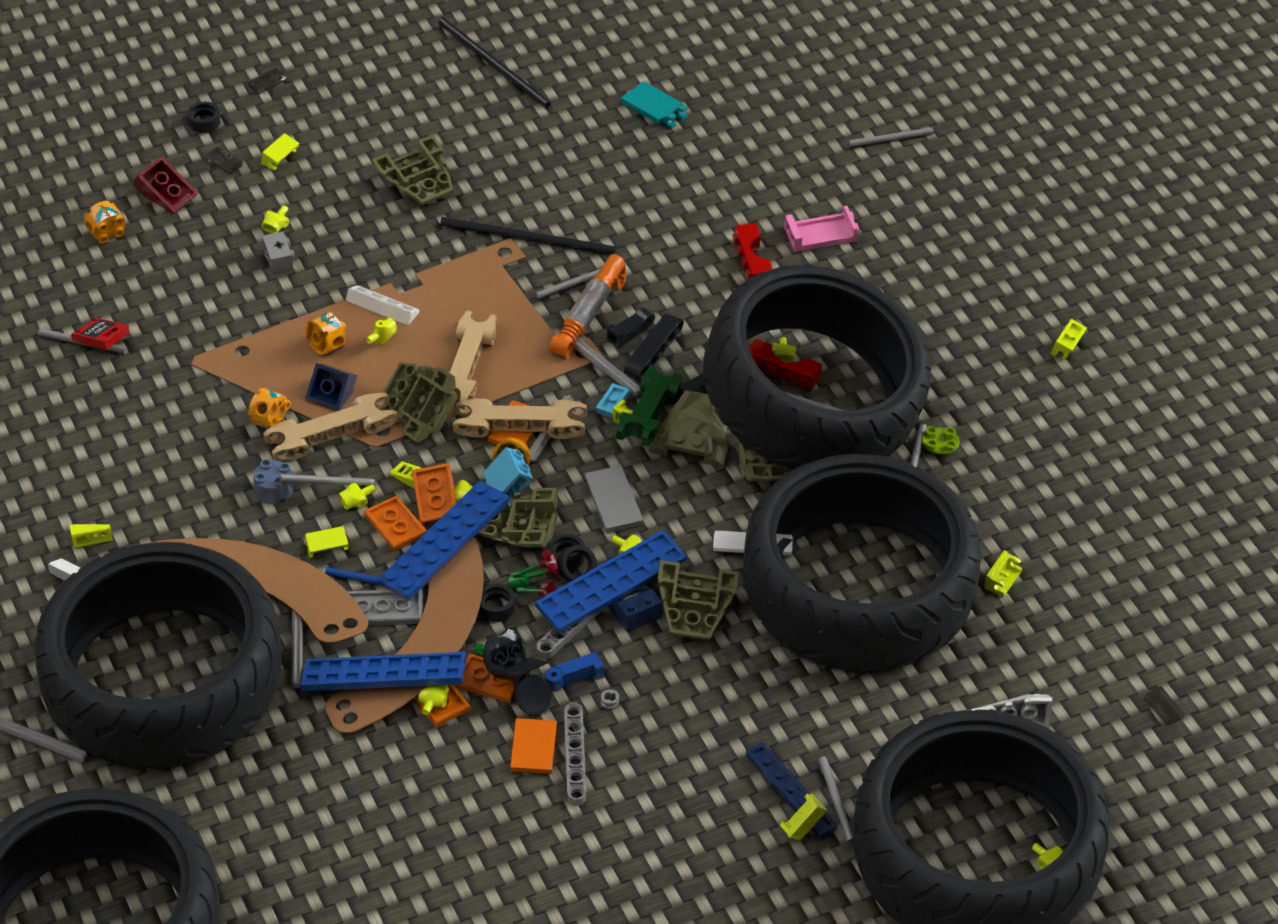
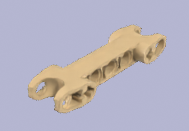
M467 310L459 320L456 329V340H461L450 370V373L455 376L456 386L453 391L457 394V400L459 401L470 400L475 397L477 381L471 379L484 344L493 346L495 342L497 315L492 314L486 321L476 322L472 317L473 311ZM464 406V407H461V409H462V410H467L468 407H465V406Z
M387 393L366 394L356 398L352 402V407L297 424L293 419L286 420L267 429L263 435L266 443H281V445L272 450L275 461L295 460L306 456L310 451L309 447L364 429L367 434L381 432L398 421V414L396 410H380L389 404ZM383 398V401L376 403L377 400ZM393 416L390 420H384L388 417ZM273 433H278L273 437H269ZM286 451L283 455H278L280 452Z
M475 398L463 400L456 403V412L458 415L467 418L453 421V431L459 435L479 438L486 437L489 431L548 432L549 436L555 439L580 437L585 434V424L575 419L587 416V405L570 400H555L551 406L493 405L488 399ZM465 406L470 410H462L461 407ZM576 408H579V409H582L583 411H582V412H575V411H573V410L576 409ZM463 425L468 427L466 429H460L458 426ZM572 427H578V428H580L581 430H579V431H574V430H572L571 428H572Z

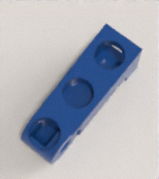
M593 652L548 669L545 673V680L548 682L551 691H558L564 685L595 676L596 680L604 678V666L597 653Z

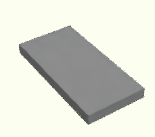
M622 465L585 473V480L606 533L644 525L643 517Z
M422 589L409 601L390 590L347 591L366 615L368 626L418 624L423 615ZM347 619L343 622V626H357L358 624L354 619Z

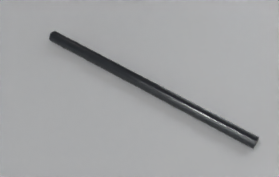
M444 17L439 19L438 24L544 108L550 107L551 101L447 19Z
M442 217L440 221L441 226L605 254H615L616 246L447 217Z

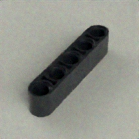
M665 313L628 359L624 367V374L642 380L645 371L657 363L683 328L684 320Z

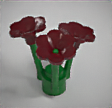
M545 549L542 552L543 560L539 561L538 564L512 573L509 576L511 589L517 590L518 594L536 593L544 597L555 591L553 580L546 582L545 588H525L529 585L530 578L545 574L547 576L554 574L558 581H561L555 555L549 549ZM538 568H545V570L539 571L528 575L526 574Z

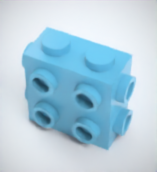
M508 447L483 472L487 485L505 493L510 498H514V493L521 492L533 479L530 468L523 459V454L517 449L514 450Z

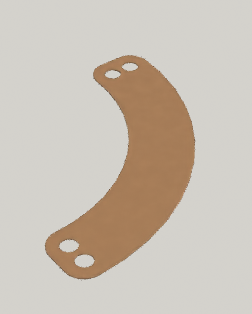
M475 537L429 580L428 597L423 615L408 641L395 655L459 652L476 621L483 594V562ZM426 686L345 689L328 699L325 710L337 731L352 733L381 720L404 706ZM342 700L350 701L351 705L348 709L340 711L336 708L338 702ZM354 713L358 716L357 720L352 724L343 722V718L347 714Z
M185 538L156 541L192 544L215 550L237 561L258 580L266 593L293 609L306 622L319 641L336 643L358 636L368 628L366 615L358 603L341 585L311 564L287 553L261 545L225 539ZM347 619H354L358 624L356 627L349 629L343 626V622ZM328 625H336L339 631L335 634H327L324 632V628Z

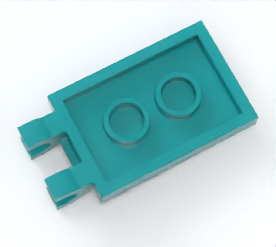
M645 81L621 97V103L658 125L665 123L671 129L676 126V122L673 121L676 115L681 120H685L688 117V114L684 113L688 106Z

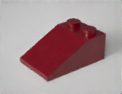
M160 156L140 172L133 183V186L144 197L172 214H175L199 194L163 156Z

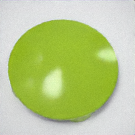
M929 426L923 434L922 444L933 453L949 454L959 447L960 440L956 435V430L952 427L935 428Z

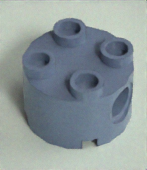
M264 459L260 462V465L257 466L253 474L255 494L259 497L260 501L267 504H279L281 500L285 499L286 501L293 494V482H280L279 480L280 474H292L290 464Z

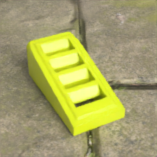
M401 462L390 472V476L415 489L413 476H411L412 470L420 469L421 467Z
M69 525L74 548L113 541L110 525Z

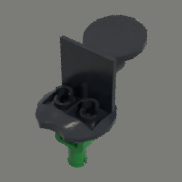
M506 628L499 635H490L485 645L477 644L474 651H478L475 655L483 657L484 665L493 677L513 681L516 703L524 713L535 716L541 715L547 710L552 697L551 688L542 676L530 674L529 672L548 664V662L526 658L525 643L516 631Z

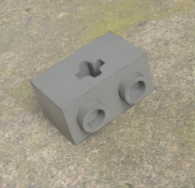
M284 232L263 235V248L272 273L293 268L295 254L293 250H290V240L285 237Z

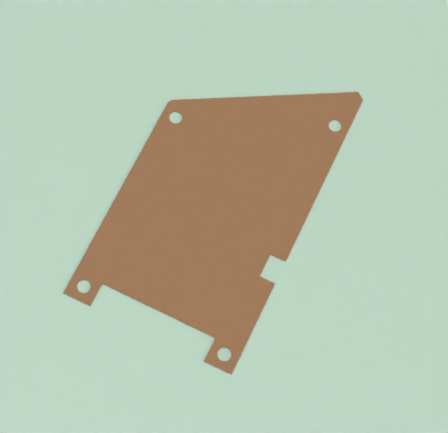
M509 238L416 273L415 275L423 284L419 287L399 294L394 286L389 283L371 290L420 310L419 314L409 325L395 321L397 331L383 345H378L375 341L368 344L366 337L374 333L376 321H384L387 317L343 300L194 356L192 366L254 394L259 395L260 391L258 390L260 388H267L283 394L291 402L290 410L307 418L315 419L352 407V402L360 396L383 393L399 362L417 364L419 366L426 365L432 368L441 367L450 373L461 340H456V329L459 320L467 310L473 311L472 317L476 322H484L490 315H497L495 342L493 346L484 344L471 379L477 381L474 399H488L494 402L589 365L592 362L587 358L577 357L575 355L577 351L575 348H573L568 358L549 351L550 342L555 335L503 267L526 258L513 239ZM506 248L511 250L512 254L509 257H501L498 255V251ZM332 312L339 321H343L346 325V344L330 353L319 355L309 345L312 342L310 338H306L305 325L316 317ZM589 337L582 340L604 357ZM239 347H247L250 350L245 356H238L235 353V350ZM316 363L326 364L358 375L352 394L340 410L305 399ZM383 398L377 400L376 403L383 401ZM456 400L446 420L458 416L456 403L460 402L459 400ZM387 405L386 407H384V408H382V409H380V410H382V411H384V410H390V408H389L388 405ZM393 416L388 417L384 420H390ZM396 422L388 427L390 433L386 436H379L376 433L367 434L365 429L347 436L369 446L379 447L407 435L402 431V424Z

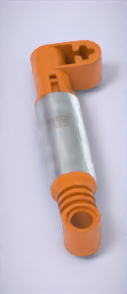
M611 254L597 276L590 280L564 320L563 328L558 335L553 336L549 345L550 352L566 358L571 355L574 343L589 327L610 294L611 287L620 290L624 286L626 281V265L623 258L616 254Z

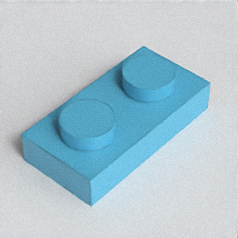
M612 383L596 406V413L613 419V407L621 400L625 401L627 399L629 389Z

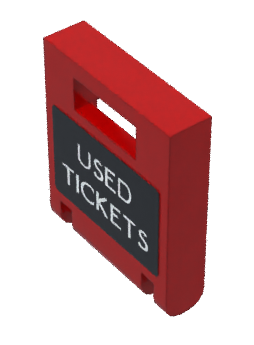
M95 318L72 333L71 338L74 342L107 350L130 334L128 325Z

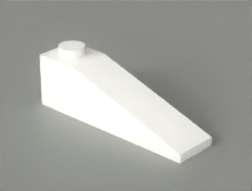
M1028 694L971 710L980 709L1005 712L1048 727L1052 697L1049 695Z

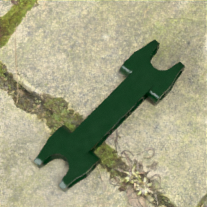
M654 366L645 371L640 383V391L644 393L632 414L621 413L616 439L623 440L628 436H635L642 440L641 445L649 446L655 440L660 427V421L655 419L667 398L677 400L683 374L676 372L674 375L664 376L657 372L658 367Z

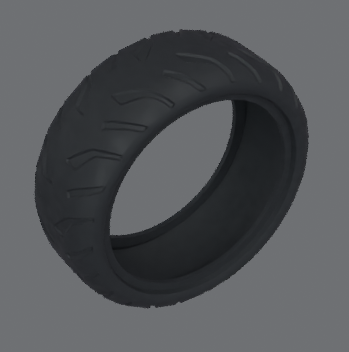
M790 265L771 269L751 277L738 286L727 298L716 317L705 347L703 380L706 383L705 388L710 403L715 407L714 411L723 425H727V429L761 457L794 470L806 463L830 456L834 457L835 455L867 454L888 457L907 440L924 407L930 389L931 367L929 353L925 349L926 343L920 330L916 328L917 325L907 312L901 309L900 305L886 292L883 293L881 289L867 281L837 269L811 265ZM776 329L808 330L833 338L855 351L868 363L883 387L886 400L873 407L854 411L828 410L806 404L786 394L761 372L751 356L747 340L758 334Z
M867 454L835 455L834 457L830 456L806 463L785 474L769 488L757 503L749 519L743 563L746 577L744 583L748 599L751 601V607L757 619L762 621L761 624L776 640H780L783 646L796 655L801 654L803 658L824 666L852 672L885 671L911 665L945 646L959 632L970 614L977 594L981 560L979 534L975 521L971 519L972 515L961 498H957L956 493L944 481L940 482L936 476L920 467H914L911 463L895 458L890 459L885 456ZM840 522H870L897 529L916 539L930 551L942 571L926 587L907 597L880 603H857L827 596L807 586L791 572L781 556L791 541L793 543L801 536L819 527ZM776 534L792 535L793 540L783 537L777 544Z
M154 542L131 545L129 548L123 547L106 553L103 557H98L78 569L77 573L73 572L60 585V589L54 592L44 608L45 612L40 616L37 636L35 637L34 654L41 694L51 718L62 733L73 743L97 758L115 764L159 769L176 767L182 764L186 765L210 757L211 754H218L233 745L235 740H240L257 724L256 721L262 718L270 706L269 701L273 699L279 682L278 673H280L282 667L281 644L275 610L268 594L258 580L241 564L212 549L183 542ZM179 610L210 617L229 628L242 642L234 659L212 680L191 691L166 698L136 699L118 696L94 686L76 670L82 654L101 633L127 618L153 611Z
M969 709L945 712L943 715L936 714L919 720L918 724H911L893 736V740H888L876 753V758L871 760L863 775V783L859 786L856 797L853 825L854 853L860 873L873 898L898 923L1069 924L1082 911L1085 903L1089 902L1101 878L1109 843L1110 820L1107 802L1100 781L1090 764L1080 752L1056 732L1032 720L1005 712L1001 713L1000 711L980 709L973 711ZM957 779L991 780L1017 788L1040 802L1058 821L1065 834L1068 846L1051 864L1031 875L997 882L969 880L943 872L915 854L900 836L895 827L893 817L907 800L932 785Z
M81 788L56 793L52 797L45 796L27 804L25 808H19L0 822V924L15 898L35 879L56 867L90 858L128 860L146 866L163 876L179 894L176 907L166 924H220L221 922L220 899L215 870L205 844L182 817L171 808L152 798L112 788Z

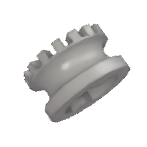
M608 689L601 694V705L604 709L613 710V708L616 709L618 707L619 694L617 691Z

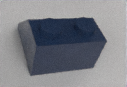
M316 363L305 399L340 410L352 394L358 375L326 364Z
M640 589L608 605L626 632L662 618V602L653 589Z

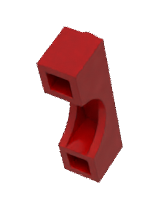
M757 223L735 226V233L732 234L733 243L737 244V254L741 256L742 268H745L746 280L759 273L773 269L769 259L761 258L753 253L760 248V232Z
M755 339L749 347L753 360L763 373L810 391L814 389L822 377L823 364L808 358L797 362L782 361L774 355L772 344Z

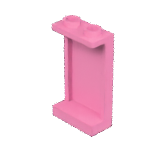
M843 206V213L801 221H795L792 214L785 215V231L794 252L856 242L857 234H859V226L854 222L853 212L849 211L848 206Z

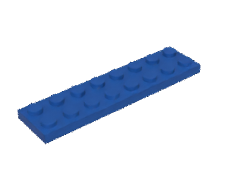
M482 481L477 482L378 578L379 584L409 601L510 502V497Z
M662 530L537 600L535 607L558 633H561L657 578L660 560L681 564L686 561L687 556L667 533Z
M466 652L306 659L300 687L301 691L462 684L467 654Z

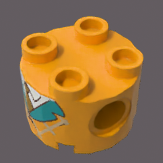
M99 202L90 208L91 212L89 214L86 212L84 215L86 227L100 244L107 242L111 237H120L125 232V218L113 202Z
M332 312L316 317L305 325L306 338H310L312 342L309 345L319 355L330 353L346 344V325L343 321H339Z
M260 388L258 390L260 394L253 396L249 406L248 415L251 416L249 422L269 429L285 421L284 416L290 408L291 402L283 394L267 388Z

